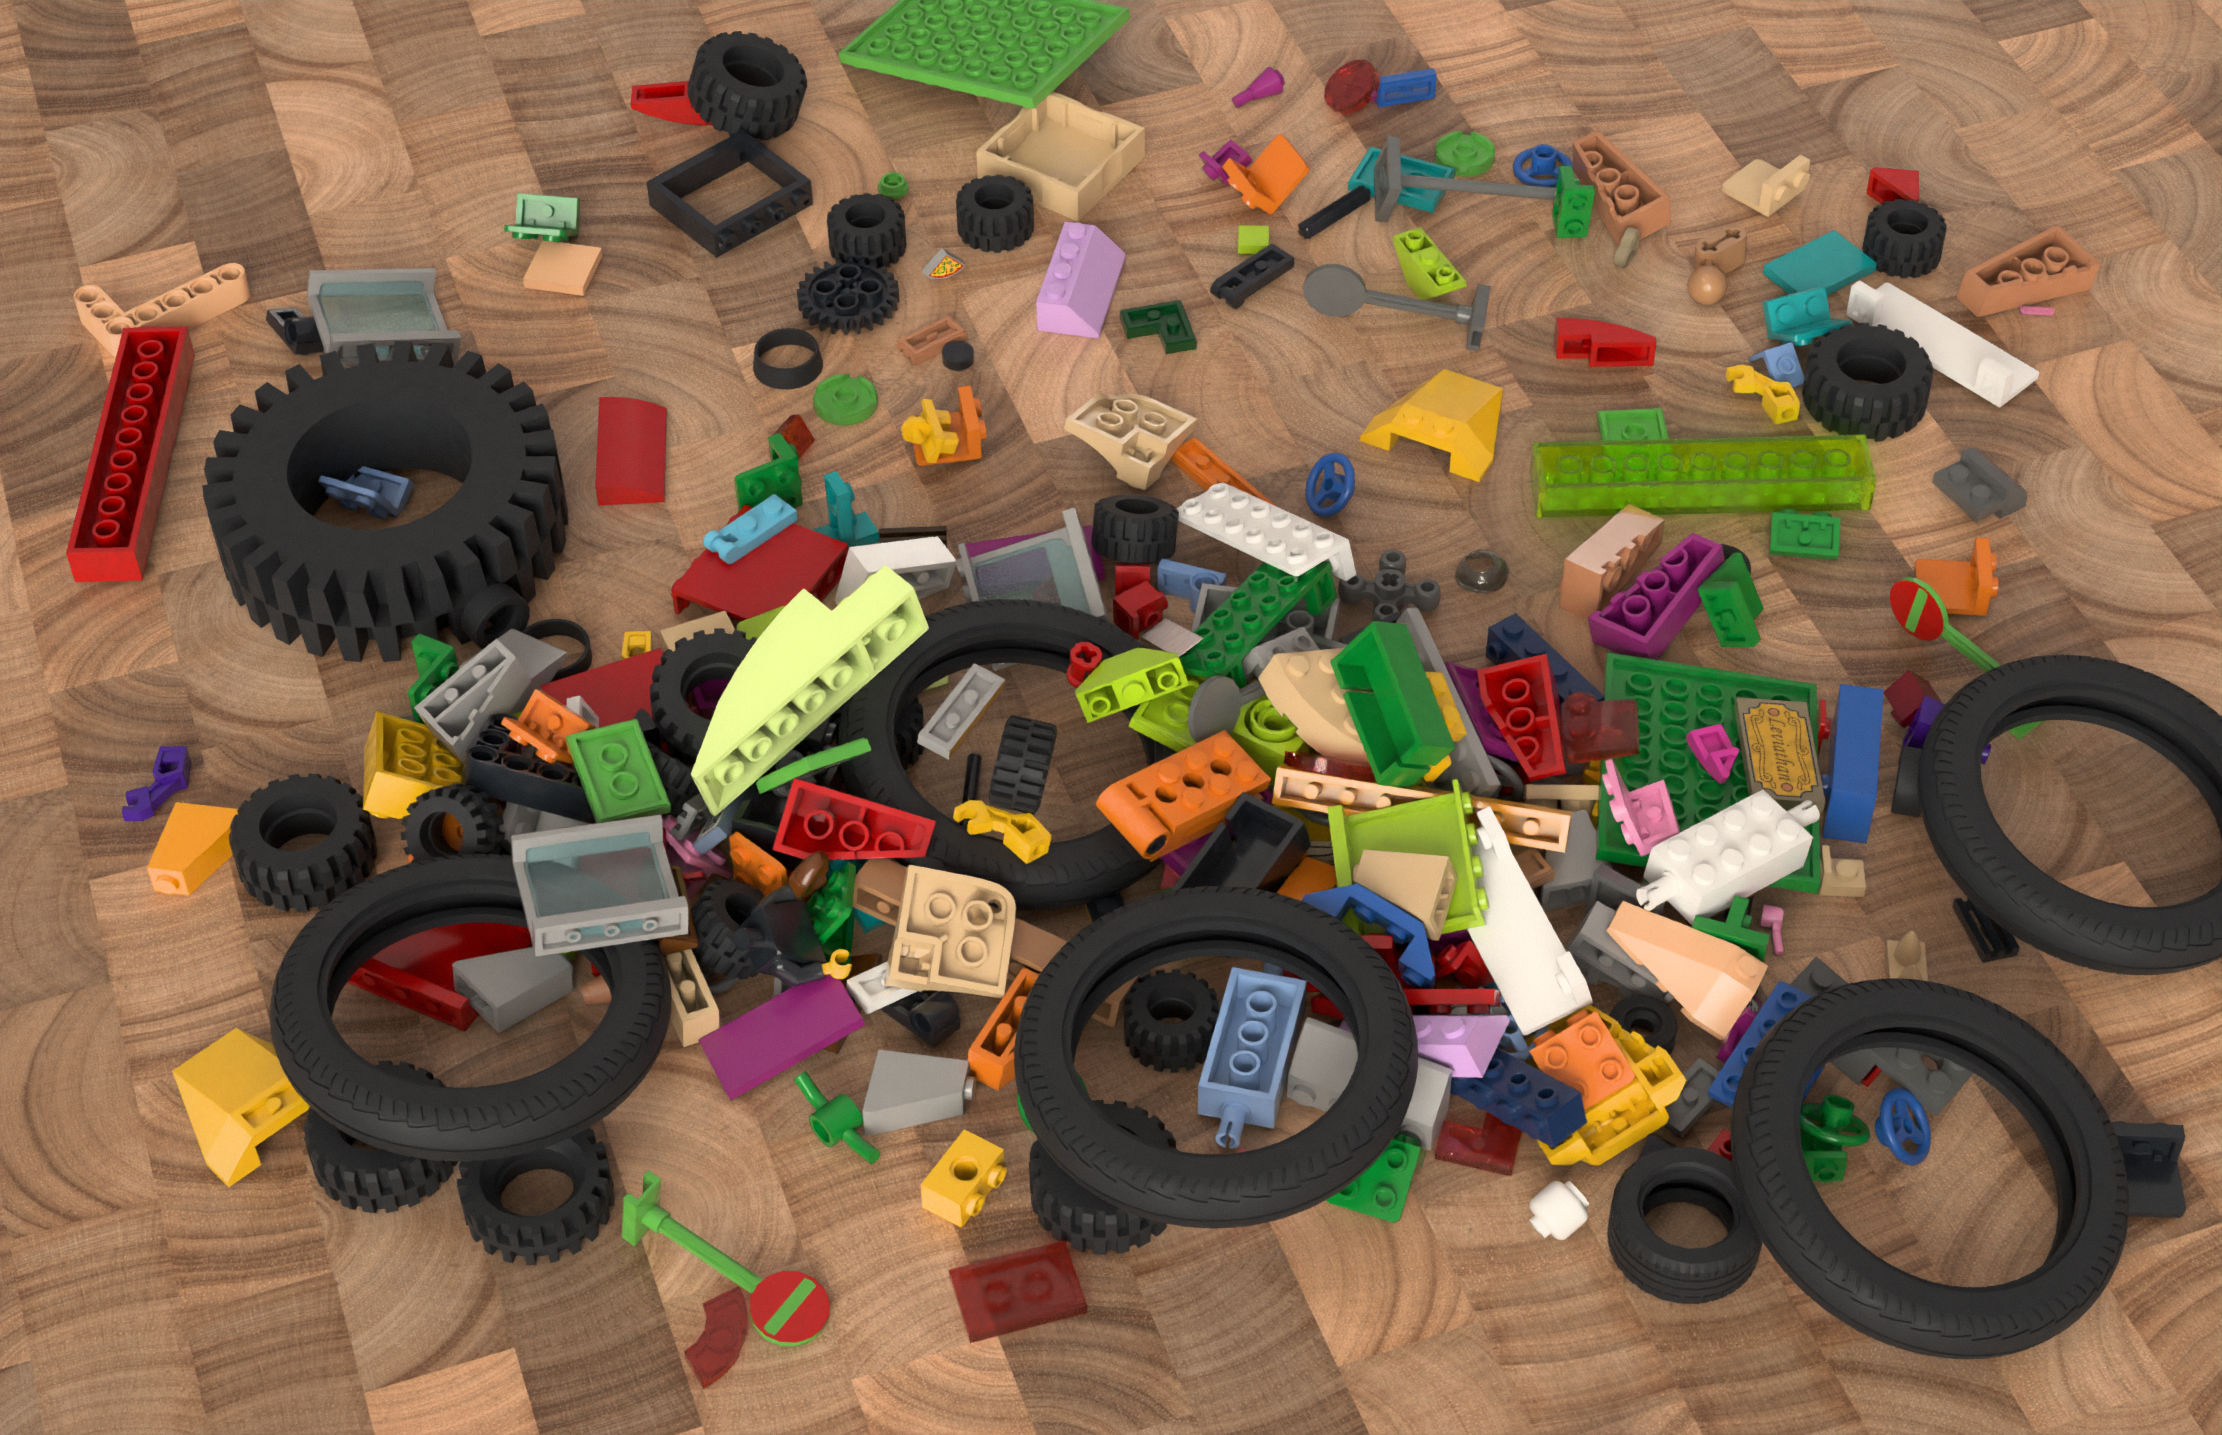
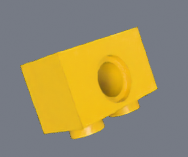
M964 1129L920 1184L922 1208L962 1228L971 1216L975 1217L979 1214L990 1191L993 1188L997 1189L1004 1181L1007 1173L1004 1149Z

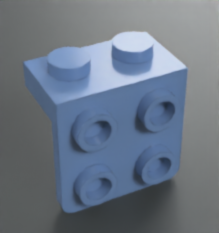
M366 466L358 470V472L362 473L355 478L353 474L346 482L325 476H320L318 483L326 489V495L339 500V506L356 512L359 507L368 509L367 513L383 520H386L388 515L393 517L400 515L414 486L410 479Z

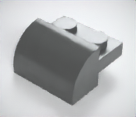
M1969 448L1963 450L1960 461L1934 473L1932 483L1976 522L1992 514L2001 519L2026 507V490L1979 449Z

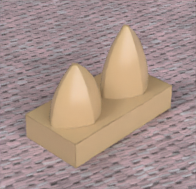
M1525 784L1522 799H1525V804L1557 809V800H1561L1562 810L1573 812L1586 810L1590 816L1593 800H1598L1599 785Z
M1913 930L1907 932L1900 941L1887 940L1885 946L1887 979L1898 978L1928 981L1925 942H1919L1918 936Z

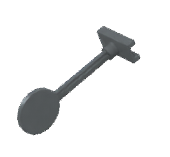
M1326 264L1316 267L1308 273L1303 285L1304 297L1308 304L1319 313L1328 316L1343 317L1353 314L1366 303L1455 320V323L1468 325L1466 349L1479 351L1491 286L1478 284L1471 306L1458 304L1457 307L1368 290L1359 274L1351 268L1338 264Z
M1308 633L1320 650L1345 648L1347 646L1346 644ZM1222 675L1212 676L1204 681L1194 694L1188 712L1189 732L1194 741L1198 743L1223 730L1230 735L1238 720L1240 708L1266 694L1260 681L1257 680L1239 689L1234 680Z

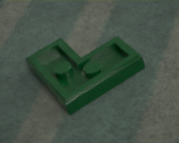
M1181 300L1120 310V321L1127 339L1158 334L1165 354L1194 350L1197 347L1195 335Z

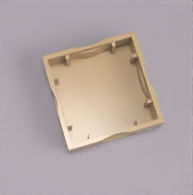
M1052 91L1034 109L1023 107L1012 122L996 132L976 151L977 175L979 179L986 175H1003V177H1014L1016 181L1021 180L1025 183L1026 187L1031 189L1034 204L1079 222L1145 157V128L1112 114L1096 111L1079 101Z

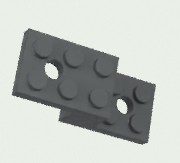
M1815 957L1790 985L1813 997L1829 989L1849 983L1818 957ZM1904 1048L1864 1049L1845 1054L1830 1061L1857 1085L1876 1065L1898 1085L1910 1091L1935 1116L1940 1113L1974 1074L1967 1068L1948 1059ZM1926 1056L1933 1059L1937 1065V1070L1927 1068L1923 1064L1921 1057Z

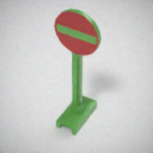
M1912 577L1900 579L1893 585L1890 590L1889 599L1892 612L1900 625L1908 633L1926 641L1938 639L1940 636L1943 637L1984 672L2001 666L1948 623L1946 607L1940 596L1930 585L1918 578ZM2044 721L2021 725L2009 730V732L2020 740Z
M649 1170L643 1176V1194L639 1199L630 1193L623 1198L622 1238L635 1246L649 1229L657 1234L661 1232L752 1294L750 1297L749 1316L753 1327L765 1340L779 1346L796 1347L811 1342L823 1332L829 1320L830 1301L825 1288L815 1278L796 1271H782L769 1275L764 1279L760 1278L671 1218V1213L660 1207L661 1178Z

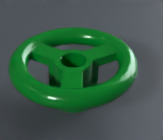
M1826 1095L1822 1103H1805L1801 1105L1800 1128L1816 1139L1843 1147L1862 1146L1870 1139L1868 1126L1853 1114L1855 1106L1846 1098L1837 1095ZM1806 1115L1819 1122L1821 1127L1809 1121ZM1843 1131L1857 1133V1135H1843L1838 1133H1841Z

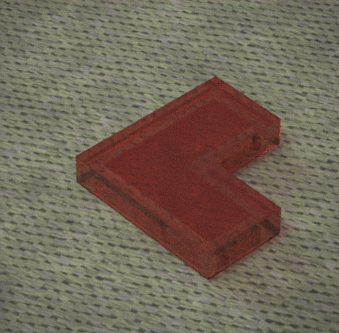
M1489 1112L1486 1113L1482 1129L1444 1120L1435 1150V1159L1512 1176L1523 1131L1511 1124H1505L1500 1118Z

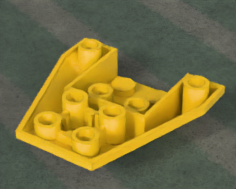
M238 1028L233 1029L172 1070L206 1165L228 1187L261 1166L255 1146L299 1117L310 1107L296 1092L286 1077L274 1045Z

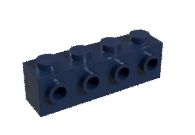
M1515 613L1488 627L1486 657L1494 665L1547 654L1556 678L1561 713L1575 724L1580 737L1585 734L1586 726L1591 721L1602 719V706L1605 696L1520 616Z
M1496 1048L1483 1078L1452 1077L1450 1093L1452 1095L1460 1096L1472 1103L1476 1108L1491 1113L1500 1118L1505 1124H1511L1527 1133L1532 1139L1540 1140L1553 1148L1587 1123L1581 1092Z

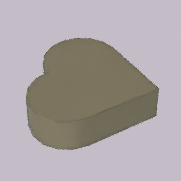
M1632 226L1626 229L1615 253L1613 264L1625 268L1632 261L1639 248L1641 238L1639 229Z

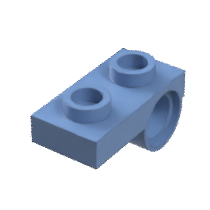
M1161 559L1157 567V591L1190 599V609L1194 614L1202 583L1227 586V574L1166 559Z

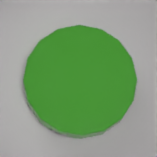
M1455 131L1444 135L1438 140L1434 156L1436 164L1455 169L1456 176L1470 177L1483 174L1492 167L1495 161L1494 144L1487 137L1477 132H1471V135H1463V131Z
M850 374L829 377L819 383L816 387V393L813 394V407L817 416L825 422L834 425L861 423L871 417L877 409L878 397L874 384L861 376H858V379L850 378Z

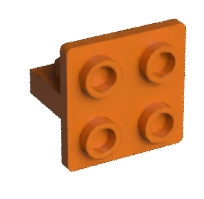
M538 689L534 690L518 720L504 717L501 722L503 726L511 730L509 736L525 746H528L530 743L538 749L535 753L537 756L552 764L558 761L569 768H573L574 763L566 744V736L596 728L595 725L544 691Z

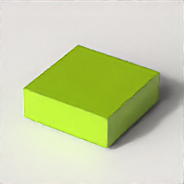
M1238 225V254H1256L1269 246V226Z

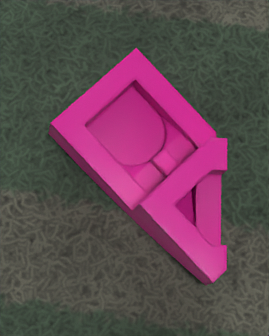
M1721 724L1690 731L1686 741L1698 761L1719 784L1725 783L1740 749L1733 747Z

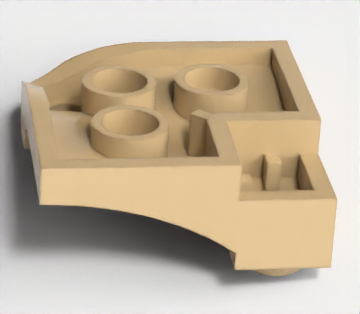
M1101 393L1091 398L1068 416L1065 421L1064 430L1079 437L1103 455L1117 471L1116 478L1127 482L1131 487L1146 490L1160 478L1161 472L1183 441L1195 431L1198 419L1147 396L1139 394L1108 396Z
M908 865L896 928L889 952L884 985L919 992L923 990L949 991L1001 999L1005 994L1015 924L1016 904L1011 893L1000 884L981 878ZM988 903H995L999 907V913H993Z

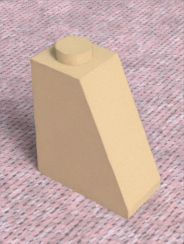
M1363 850L1360 863L1356 864L1353 870V883L1362 885L1422 922L1427 938L1435 941L1440 940L1458 880L1457 873L1449 856Z

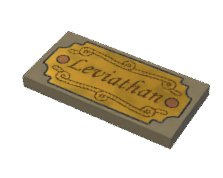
M1736 697L1734 711L1748 795L1751 796L1764 790L1783 809L1789 810L1800 805L1805 800H1810L1812 805L1806 809L1816 805L1819 812H1823L1825 797L1807 702Z

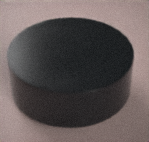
M954 341L946 344L942 349V362L944 366L954 371L969 368L974 363L973 347L963 341Z

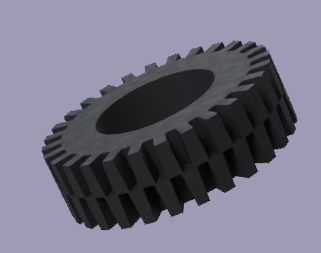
M395 341L391 362H379L374 343L358 345L359 366L344 369L336 351L320 355L323 376L315 380L300 364L286 370L289 394H285L268 382L255 391L259 411L240 404L230 415L234 432L219 430L213 441L217 457L206 458L204 472L208 485H202L203 498L227 581L230 583L233 596L240 606L247 605L251 620L260 628L271 622L276 639L288 645L302 634L307 652L323 657L336 638L344 661L361 662L368 640H376L383 662L401 661V638L417 636L420 633L438 640L437 630L448 626L460 644L463 645L472 640L462 629L461 617L466 605L474 595L492 584L503 583L512 587L528 604L536 596L534 577L549 580L555 570L553 552L563 553L566 543L564 525H568V508L554 431L551 429L549 416L543 403L536 405L534 392L525 382L514 386L511 370L498 363L486 373L484 361L480 354L468 350L454 366L449 346L432 343L423 363L417 360L412 341ZM363 466L379 471L393 469L430 470L448 475L463 483L455 495L437 510L418 520L396 527L376 530L348 529L328 524L314 517L320 506L330 497L325 494L326 489L318 483L320 476L346 482L353 474L355 478L362 473L358 472V470ZM507 606L495 612L488 621L494 625L502 617Z

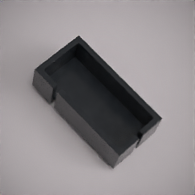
M802 740L792 750H796L803 757H807L808 741ZM815 743L813 754L834 747ZM773 765L760 778L776 771L775 765ZM840 765L814 776L817 781L816 784L839 791L844 784ZM756 780L749 787L732 820L731 835L735 832L740 833L779 861L786 869L794 870L804 859L772 850L788 797H779L772 790L760 794L756 785L758 780Z
M1243 792L1225 816L1227 826L1222 823L1218 825L1171 890L1202 886H1234L1277 893L1311 846L1305 822Z

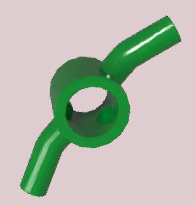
M806 1071L793 1079L808 1102L816 1110L809 1116V1123L815 1135L824 1145L833 1147L844 1140L853 1151L868 1163L873 1164L879 1159L880 1151L862 1138L856 1131L863 1125V1117L858 1107L848 1096L839 1094L831 1101H828Z

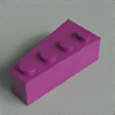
M1691 533L1664 555L1657 567L1650 572L1644 571L1636 578V584L1625 593L1621 591L1610 599V605L1601 612L1596 610L1588 617L1593 643L1618 654L1658 660L1702 603L1697 588L1725 562L1722 545Z

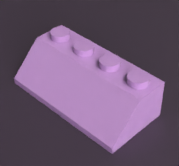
M1064 222L1036 301L1038 331L1100 338L1126 260V253L1095 225Z
M1412 1014L1418 1040V1057L1452 1069V1077L1483 1078L1510 1020L1507 1015ZM1343 1020L1339 1028L1351 1032L1347 1022Z

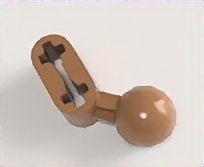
M1727 226L1696 243L1694 271L1691 273L1687 283L1690 297L1695 302L1711 305L1723 299L1728 287L1725 274L1740 267L1746 260L1747 233L1743 228Z

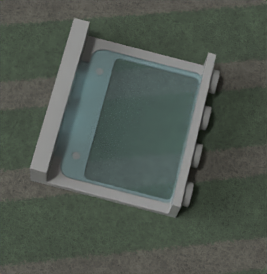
M435 268L309 271L307 299L325 353L336 351L343 367L359 366L357 346L374 343L379 362H391L395 341H412L418 362L423 363L432 343L448 345L453 363H457L461 336L458 330H447L433 292L436 277Z
M1075 507L1062 511L1066 524L1065 528L972 558L968 553L965 543L958 544L961 558L956 559V565L961 579L966 578L968 585L962 586L967 603L991 599L1043 601L1074 608V610L1083 611L1109 622L1083 527ZM993 663L991 666L994 671L1019 663Z
M661 815L511 835L512 864L535 957L688 934V904L686 897H679L663 844V819Z

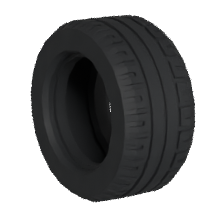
M1672 1147L1655 1151L1631 1164L1621 1175L1614 1189L1607 1232L1608 1245L1617 1267L1629 1281L1637 1285L1641 1290L1666 1301L1680 1304H1700L1726 1297L1727 1294H1731L1739 1289L1751 1277L1753 1270L1757 1266L1763 1241L1748 1215L1737 1184L1733 1162L1714 1152L1694 1147ZM1686 1202L1704 1207L1718 1216L1726 1227L1728 1234L1721 1242L1707 1248L1688 1249L1669 1244L1655 1235L1644 1217L1652 1209L1665 1203Z

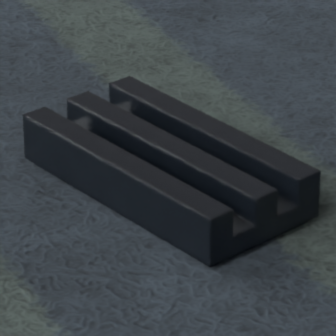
M1962 898L1954 899L1952 908L1982 963L2018 955L2020 947L2012 934L1985 915L1969 898H1967V901H1963ZM1972 910L1981 925V931L1985 938H1988L1994 951H1990L1969 911Z

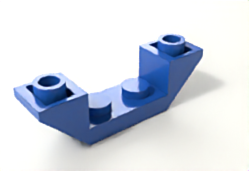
M1360 884L1305 894L1301 901L1327 912L1342 921L1351 907L1354 909L1353 914L1367 924L1377 923L1386 929L1385 933L1387 935H1393V939L1397 943L1404 944L1408 942V947L1398 960V972L1402 974L1401 978L1416 989H1420L1422 986L1426 989H1433L1435 986V971L1422 922Z

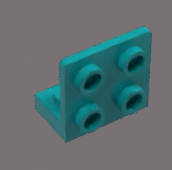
M1819 286L1762 301L1768 339L1781 340V344L1793 342L1795 346L1808 345L1814 342L1813 337L1824 336L1835 328L1840 330L1843 325L1852 324V320L1830 317L1825 287Z

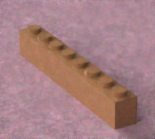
M887 858L869 859L855 875L852 907L896 927L907 867ZM989 905L993 913H999L998 909ZM1015 917L1007 979L1014 981L1022 967L1040 975L1049 961L1068 941ZM1139 975L1114 991L1097 1008L1091 1018L1115 1028L1124 1015L1125 996L1127 993H1131L1130 987L1135 982H1138Z

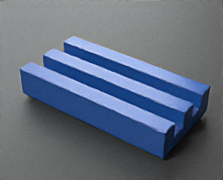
M1434 68L1376 77L1378 87H1376L1377 97H1375V102L1378 108L1434 99L1437 76Z

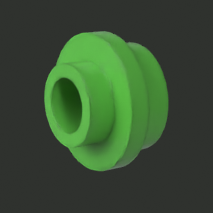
M896 172L883 175L878 184L879 194L883 195L884 198L890 197L894 200L905 196L909 190L908 182L904 176Z

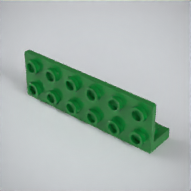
M1323 561L1299 576H1293L1263 562L1193 631V633L1203 639L1179 656L1185 674L1208 678L1222 675L1234 680L1239 689L1247 686L1241 660L1302 597L1306 601L1308 614L1318 616L1338 598L1330 562Z

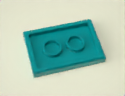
M1375 147L1368 149L1348 181L1349 191L1363 185L1366 189L1370 190V196L1374 197L1373 168L1382 149ZM1400 154L1402 174L1455 178V169ZM1402 187L1396 203L1434 213L1446 191Z
M1833 230L1765 264L1763 274L1788 294L1820 286L1825 287L1826 295H1829L1875 272L1877 263Z

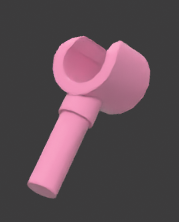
M1764 905L1760 926L1772 928L1771 935L1774 953L1776 956H1781L1784 954L1781 937L1784 912L1780 907Z

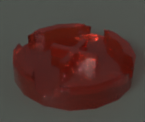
M1366 60L1348 62L1337 69L1329 78L1324 91V99L1327 105L1336 113L1351 114L1359 111L1371 101L1372 97L1370 95L1373 91L1377 92L1380 85V75L1377 69Z

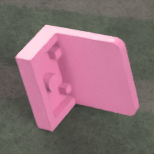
M1613 759L1605 761L1608 773L1603 774L1602 778L1610 796L1614 794V800L1609 801L1616 822L1624 821L1621 824V829L1628 845L1634 843L1642 857L1650 854L1652 847L1680 833L1670 794L1664 780L1628 792Z

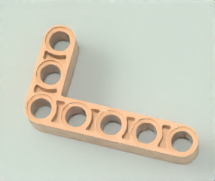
M228 263L127 312H124L98 286L86 285L80 287L74 293V300L81 323L115 358L123 328L187 326L189 330L243 304L250 298V289L245 269L237 263Z

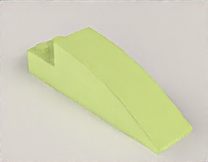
M884 565L878 572L870 575L864 584L849 597L841 600L833 611L803 588L776 616L741 662L719 699L691 772V776L703 800L714 817L929 629L913 586L888 566Z

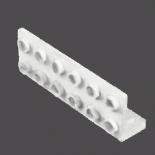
M1860 280L1851 286L1846 313L1848 317L1858 323H1869V326L1878 327V324L1886 325L1887 329L1893 331L1898 329L1904 332L1905 337L1914 338L1919 343V348L1923 347L1928 354L1933 368L1999 408L2039 377V371L1888 282L1876 290Z
M1224 482L1211 486L1208 491L1196 498L1186 500L1182 506L1177 508L1179 511L1178 521L1293 576H1299L1323 561L1330 562L1332 574L1344 581L1356 576L1349 539Z
M1489 806L1477 812L1481 827L1476 829L1479 845L1473 846L1474 856L1480 855L1484 877L1478 878L1479 887H1485L1489 909L1483 911L1485 925L1470 928L1467 931L1522 1035H1528L1592 1004L1593 1000L1585 978L1570 951H1565L1515 860L1506 835Z

